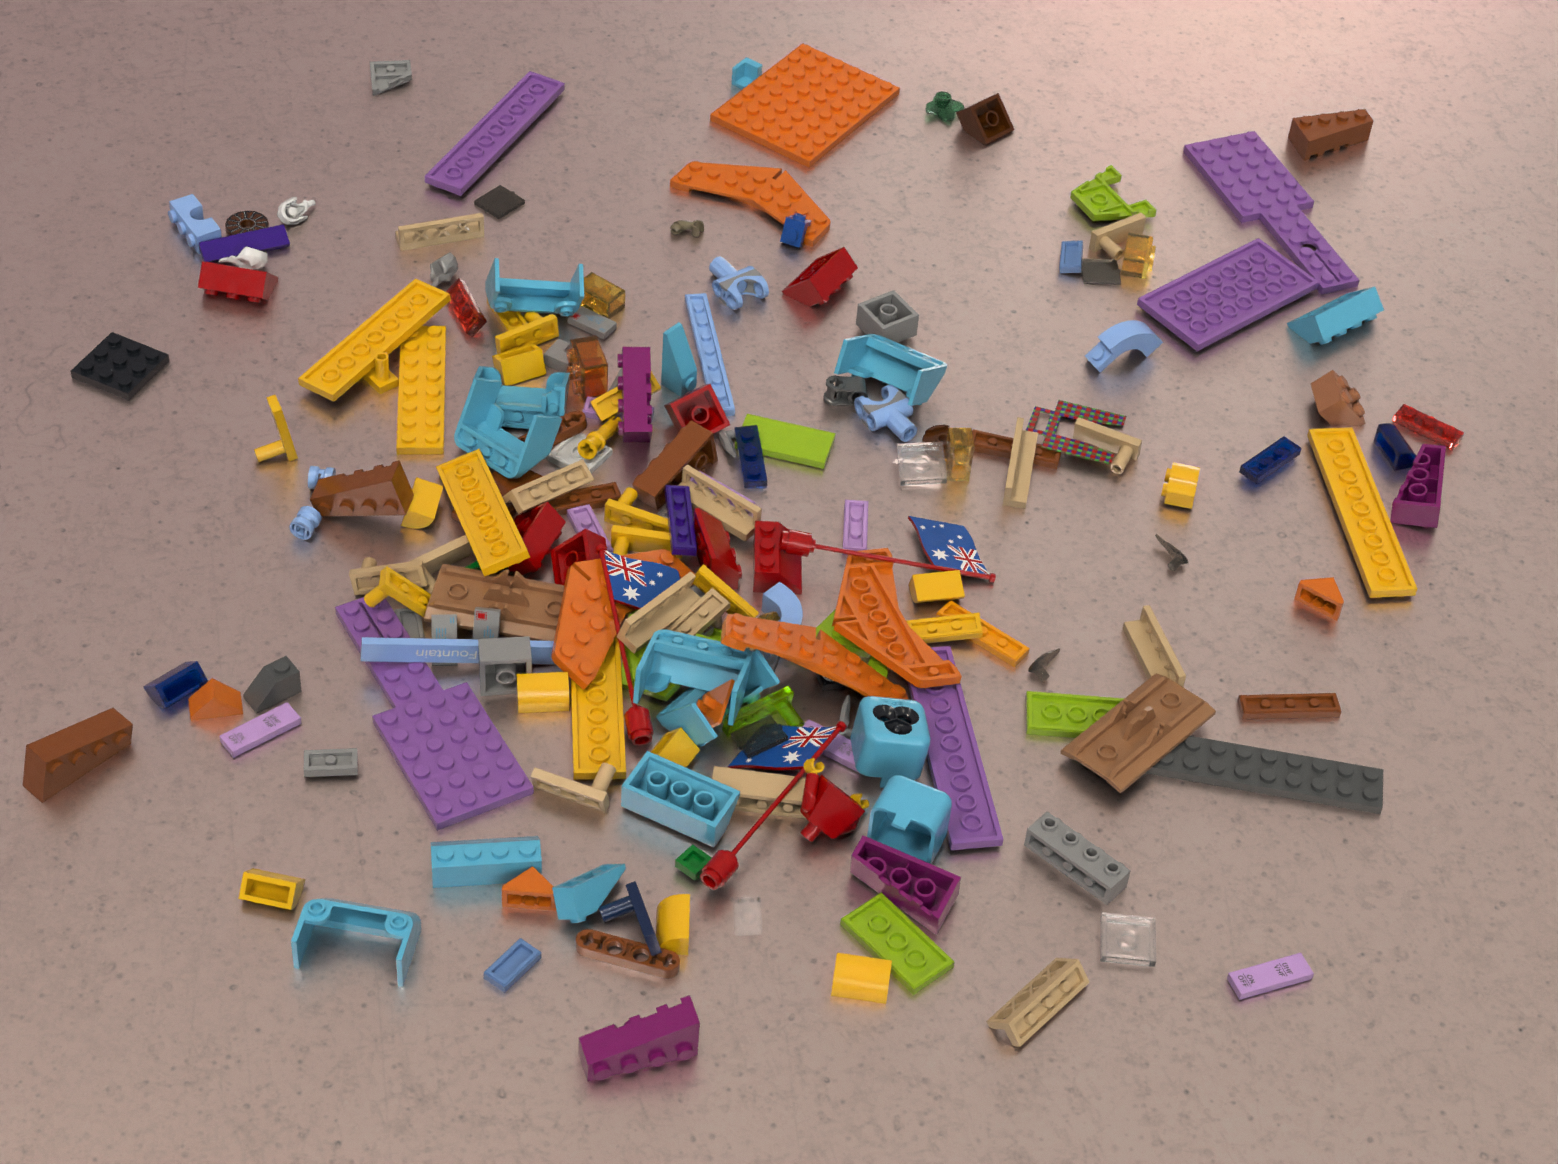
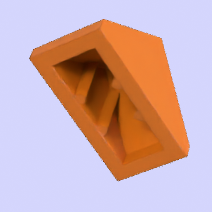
M1334 577L1301 580L1294 598L1336 621L1340 617L1344 604Z
M213 678L188 698L191 721L243 714L241 692Z
M532 866L502 885V907L556 911L552 890L554 886Z

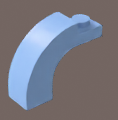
M1129 320L1118 323L1100 334L1098 338L1101 341L1085 357L1101 373L1122 353L1137 349L1148 357L1163 342L1145 323Z
M778 582L763 593L762 612L775 621L802 625V606L792 590ZM760 651L765 660L775 656L774 654Z

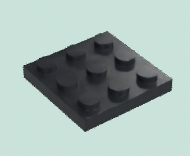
M111 332L71 370V377L129 401L170 361L169 354Z

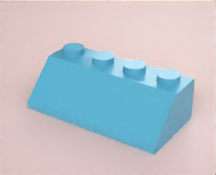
M1374 286L1346 293L1288 322L1287 325L1309 344L1319 342L1322 345L1332 341V336L1339 337L1346 334V329L1348 328L1351 330L1362 326V321L1368 322L1376 319V314L1384 311V308Z
M649 751L645 753L621 786L622 807L711 847L716 846L726 831L740 796V791Z
M539 836L431 842L433 888L506 884L532 866L542 875Z

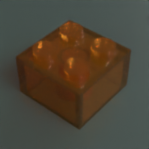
M597 336L570 339V349L566 351L570 366L566 367V372L570 373L574 395L578 394L580 402L585 403L587 396L597 398L608 392V363Z

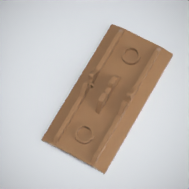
M442 564L426 608L424 622L431 623V615L457 614V628L473 630L476 607L501 609L499 635L506 637L530 636V640L554 641L564 585L526 579L518 571L515 572L514 576H509V570H505L500 574L494 573L484 577L481 570Z
M1155 673L1066 745L1060 754L1072 760L1075 759L1107 780L1121 794L1213 717L1216 710L1206 701L1168 677Z

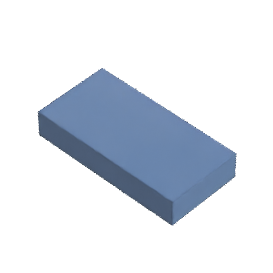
M1082 240L1062 242L1060 274L1081 273L1083 257Z
M520 938L483 972V978L505 993L541 959V952Z

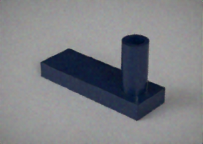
M636 881L626 884L629 896L599 907L604 923L635 911L651 956L662 953Z

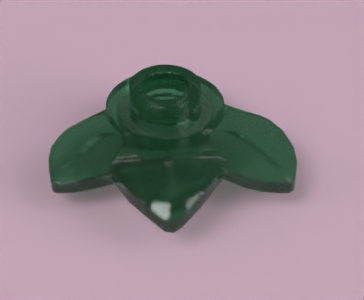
M940 91L936 93L933 101L926 104L925 111L928 115L937 114L939 119L949 122L955 118V112L961 111L965 107L960 101L952 100L951 94L948 92Z

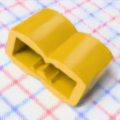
M1173 462L1172 468H1167L1164 481L1168 483L1163 484L1161 496L1165 497L1164 504L1192 509L1200 467Z

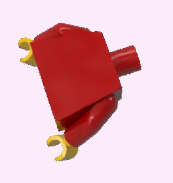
M814 758L807 759L804 762V770L808 774L806 775L800 812L809 821L800 833L810 842H813L821 832H824L831 839H835L838 836L855 830L861 816L865 812L864 809L869 807L868 800H861L862 793L849 796L823 775L819 777L817 773L824 770V764L817 762L814 767Z

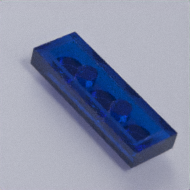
M758 426L734 427L744 488L767 486V475Z
M1283 436L1242 464L1239 473L1255 484H1258L1300 455L1302 448Z

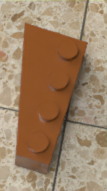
M1366 109L1296 117L1292 119L1288 138L1303 161H1306L1312 155L1318 157L1324 155V152L1327 150L1334 152L1340 150V146L1346 145L1349 147L1369 140L1374 120Z
M692 420L685 427H682L671 443H667L658 457L652 459L646 470L635 478L632 485L633 489L638 493L637 499L658 510L666 504L665 486L679 485L682 482L683 468L686 465L705 472V466L708 463H716L718 457L713 433Z
M400 460L386 467L381 464L374 466L373 470L369 471L360 469L354 471L351 475L343 473L318 479L310 501L313 508L321 516H398L407 514L414 493Z
M111 708L26 745L23 787L41 803H44L131 745L133 724L115 708Z

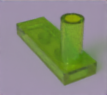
M786 686L740 708L733 726L728 725L729 714L725 715L722 730L728 737L779 713L788 726L802 727L805 722L791 705L794 692L789 686Z

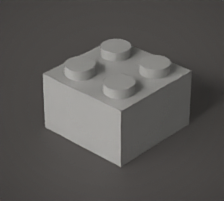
M894 290L858 304L856 325L866 335H880L897 343L917 335L919 314Z
M530 636L478 639L481 696L517 694V674L532 673Z

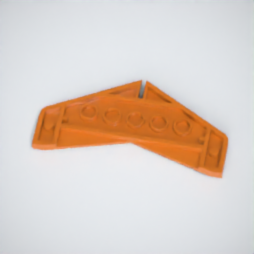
M692 161L670 179V187L685 192L695 189L731 197L768 213L783 225L786 217L794 215V213L803 214L806 216V219L811 220V225L807 226L803 244L812 248L830 230V219L786 170L782 173V168Z
M888 548L859 551L892 557ZM848 555L832 624L834 630L917 688L960 684L962 676L957 667L950 660H943L909 627L898 606L892 569L894 563Z
M666 549L621 555L631 559L660 563L678 570L680 579L691 571L681 560ZM601 559L574 562L568 569L551 653L553 662L563 672H568V676L585 690L595 679L617 634ZM615 602L621 626L624 617L638 609Z
M738 613L728 614L722 624L721 644L744 652L746 647L777 655L849 687L866 697L877 696L908 699L906 690L903 687L893 684L861 660L857 654L846 649L821 629L816 636V627L747 617Z

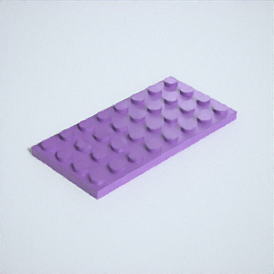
M1257 238L1139 297L1137 305L1193 349L1199 351L1316 290L1319 282L1264 241Z

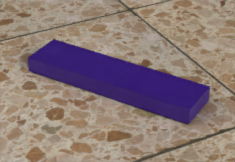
M284 224L199 242L198 246L204 262L217 263L224 257H230L231 255L237 257L245 247L267 252L289 247L290 242Z
M666 485L665 499L672 555L696 556L697 545L689 486Z

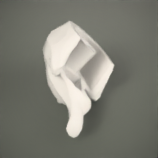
M297 197L289 198L280 204L277 216L286 225H296L308 218L307 215H301L309 207L316 205L315 201L304 200L302 203L297 204Z
M245 247L237 257L233 255L224 257L219 260V263L231 262L240 268L260 270L268 262V253Z

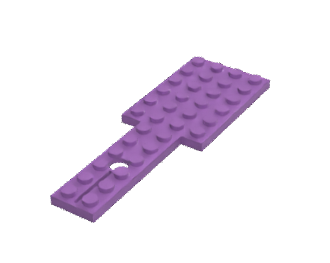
M1255 131L1184 145L1183 152L1238 220L1244 223L1259 219L1296 265L1319 282L1317 290L1321 295L1358 287L1360 280L1301 211L1313 208L1314 200ZM1310 244L1315 246L1317 250L1313 251L1311 248L1302 247V245Z
M364 597L335 607L337 617L359 653L361 652L362 637L410 638L386 598L373 608L365 603ZM365 661L393 709L373 715V724L437 831L534 794L533 785L467 682L443 690L426 662Z

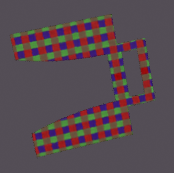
M1058 400L1055 411L1037 406L1034 407L1026 431L1037 432L1039 435L1045 436L1041 448L1111 465L1114 454L1074 439L1055 435L1061 416L1075 420L1080 417L1093 423L1124 426L1126 416ZM1040 412L1051 414L1045 431L1034 429Z

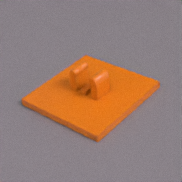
M733 679L705 693L702 700L698 699L696 705L712 728L722 723L735 682Z

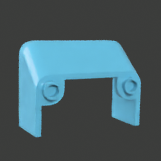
M494 258L485 281V292L489 306L499 313L520 311L572 316L578 311L584 298L583 264H578L570 282L500 278L499 258Z
M867 334L844 339L834 373L839 375L848 372L852 374L851 377H873L906 391V396L909 398L908 405L914 406L922 405V403L929 400L943 378L948 365L941 360L883 336Z
M473 379L454 434L455 443L467 453L480 449L487 466L507 478H520L550 454L562 418L534 415L525 442L501 428L504 422V412L495 402L502 382L499 380Z
M666 629L658 630L652 635L636 669L633 703L638 704L644 690L658 693L665 690L669 683L711 691L733 679L735 682L726 707L729 710L728 725L733 726L742 705L752 663V652L748 648L744 652L736 650L716 640Z
M757 649L751 651L752 663L742 704L745 702L748 705L754 703L761 697L759 693L762 690L780 683L770 665ZM689 687L656 716L659 723L669 731L681 727L699 747L718 737L696 705L698 699L702 700L703 695L709 691ZM728 709L725 710L723 719L729 714Z
M333 898L313 899L304 905L291 939L294 968L300 969L315 925L402 940L396 958L398 986H404L421 933V919L416 913Z

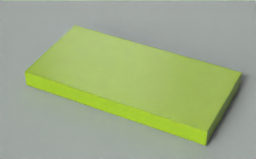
M747 414L736 439L735 449L824 469L835 441L836 433Z
M1026 691V734L1076 738L1124 698Z
M879 893L841 918L840 925L874 958L892 960L890 973L912 995L954 968L955 962L883 893Z

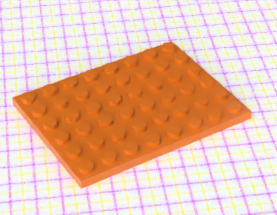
M802 43L710 114V121L810 168L897 97L900 88Z

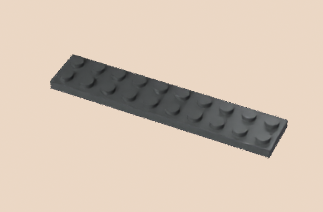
M1194 736L1186 738L1146 772V774L1381 814L1383 808L1384 769Z

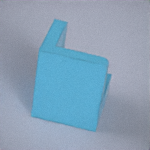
M746 57L732 68L731 84L744 89L762 75V64Z

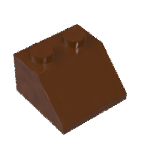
M999 93L956 112L963 130L983 145L1015 130Z

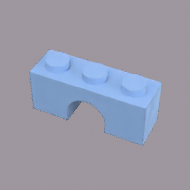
M194 194L169 201L170 211H168V216L171 223L177 225L179 233L186 237L189 246L193 247L198 254H201L198 246L199 242L222 238L221 229L212 217L204 219L202 205Z

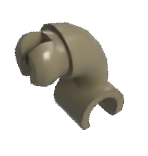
M679 220L670 226V231L673 235H679L680 232L682 233L685 230H692V235L698 237L700 235L699 231L704 232V223L700 220L693 222Z

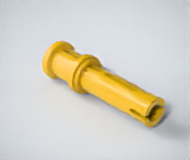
M612 416L597 431L590 432L586 439L578 443L577 449L579 454L585 459L594 458L597 452L606 446V441L618 431V421H622L621 418L617 416L615 419V416Z

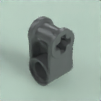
M834 375L826 379L827 391L824 393L823 399L829 405L854 406L855 398L860 396L868 398L866 381L860 376Z

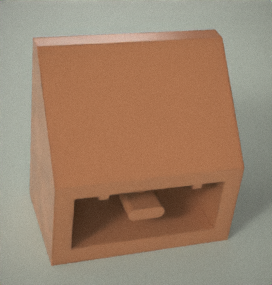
M1332 370L1310 383L1318 413L1330 425L1363 426L1366 424L1363 416L1365 410L1359 403V399H1361L1360 394L1356 388H1351L1343 375L1339 376Z

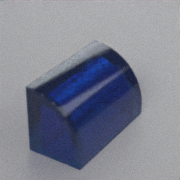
M1390 423L1378 424L1374 443L1393 470L1412 468L1417 455L1397 427Z
M188 661L143 687L154 703L163 709H167L199 690L208 680L198 661Z

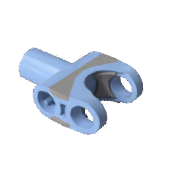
M721 256L716 257L710 263L709 271L718 278L712 282L713 291L731 309L736 310L743 306L741 295L750 294L760 299L769 295L766 280L754 267L748 266L737 271Z
M887 385L881 389L883 401H873L864 396L855 398L854 406L856 413L871 431L887 426L903 442L912 440L916 435L917 427L907 418L913 415V406L908 405L909 399L893 385Z

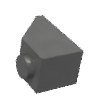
M284 656L264 666L245 691L243 697L256 714L302 692L300 671L287 656Z

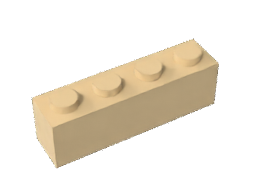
M714 766L712 775L713 780L740 791V796L734 810L761 814L765 813L795 777ZM801 777L770 815L806 819L800 812L806 777Z

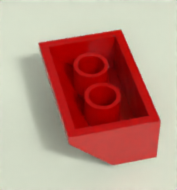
M842 247L815 259L782 290V293L809 307L815 304L821 306L830 300V295L842 288L841 284L853 278L852 273L858 267L846 248Z
M202 261L198 288L205 290L204 294L218 296L219 292L225 293L226 298L239 300V297L243 296L248 297L247 301L261 303V300H269L279 277L264 271Z
M548 501L516 516L514 523L528 550L530 558L502 570H509L513 574L518 571L521 575L529 572L534 573L542 566V559L550 553V550H552L551 545L561 536V529L566 523Z
M694 508L696 555L700 567L704 564L731 589H738V581L742 579V570L740 564L736 565L735 549L730 548L729 532L724 531L721 521L700 508Z
M755 521L753 593H765L778 582H781L792 590L794 594L802 595V556L784 553V550H779L782 530L788 531L780 522Z

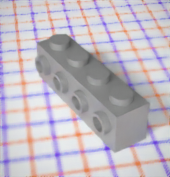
M1049 812L1044 813L1027 828L1024 846L1106 905L1127 887L1130 870L1124 864L1116 861L1105 853L1103 849L1092 844L1082 834L1074 831Z

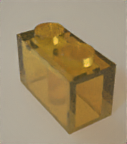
M1128 232L1121 275L1146 279L1147 271H1152L1154 262L1152 258H1154L1156 246L1152 245V236Z
M591 272L584 277V298L581 305L610 319L625 308V290Z
M948 428L943 461L946 481H969L974 453L972 428Z

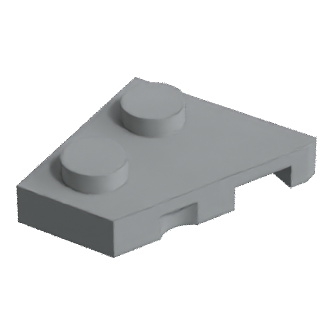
M410 60L370 62L373 95H378L412 80Z

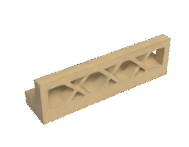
M483 213L398 226V231H395V238L400 251L484 237Z
M1017 417L1003 505L1026 509L1038 433L1022 430L1024 418Z
M582 459L509 491L503 496V500L506 505L512 502L519 515L547 501L591 483L594 478Z
M686 465L683 468L682 482L677 486H689L693 511L694 508L702 509L721 521L726 531L745 542L754 535L755 521H761L762 508L691 466ZM690 476L695 479L697 484L690 481ZM709 488L713 489L716 495L712 494ZM727 498L732 501V503L734 504V506H732V505L729 503V501L727 500ZM746 510L753 513V518L748 515Z
M690 571L624 621L617 638L634 654L647 645L654 632L667 629L701 598L690 588L696 576Z
M1150 605L1143 606L1140 620L1124 622L1122 629L1147 679L1157 673L1168 677L1183 687L1186 674Z
M1055 958L986 1021L989 1028L1005 1030L1012 1046H1022L1090 982L1079 959Z

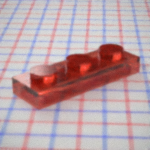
M458 278L446 292L450 294L451 301L449 303L466 334L473 337L487 320L465 281Z
M1405 404L1395 413L1392 420L1393 423L1441 446H1446V448L1452 451L1464 435V432Z

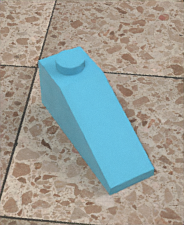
M678 322L663 332L661 385L681 397L696 387L697 367L683 325Z
M603 864L553 887L558 920H570V923H579L585 921L586 916L596 912L626 870L625 864Z

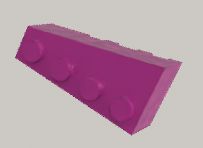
M622 347V354H617V367L622 368V376H618V390H622V399H618V413H622V421H618V435H623V442H651L653 431L651 424L652 405H650V347Z
M1422 444L1411 470L1406 475L1404 484L1401 485L1399 493L1392 503L1391 523L1432 528L1438 527L1446 446Z
M862 835L851 855V874L877 893H883L895 906L937 936L959 894L960 876Z
M690 995L680 998L682 1003L668 1008V1005L665 1004L657 1007V1013L644 1018H641L640 1015L633 1016L621 1027L617 1028L615 1024L579 1037L578 1054L587 1082L604 1080L610 1076L622 1073L629 1074L639 1069L651 1066L659 1067L668 1062L688 1060L693 1056H697L700 1021Z

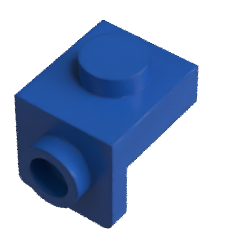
M799 213L786 217L780 242L799 248L802 247L807 226L811 225V220L806 219L805 215Z

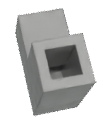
M558 338L544 353L545 365L560 372L570 373L575 367V356L570 354L571 343Z

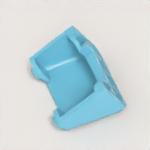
M479 366L473 379L501 381V374L496 368ZM552 373L547 379L546 389L501 385L495 404L500 406L504 412L502 427L529 429L534 415L556 417L565 415L570 373Z

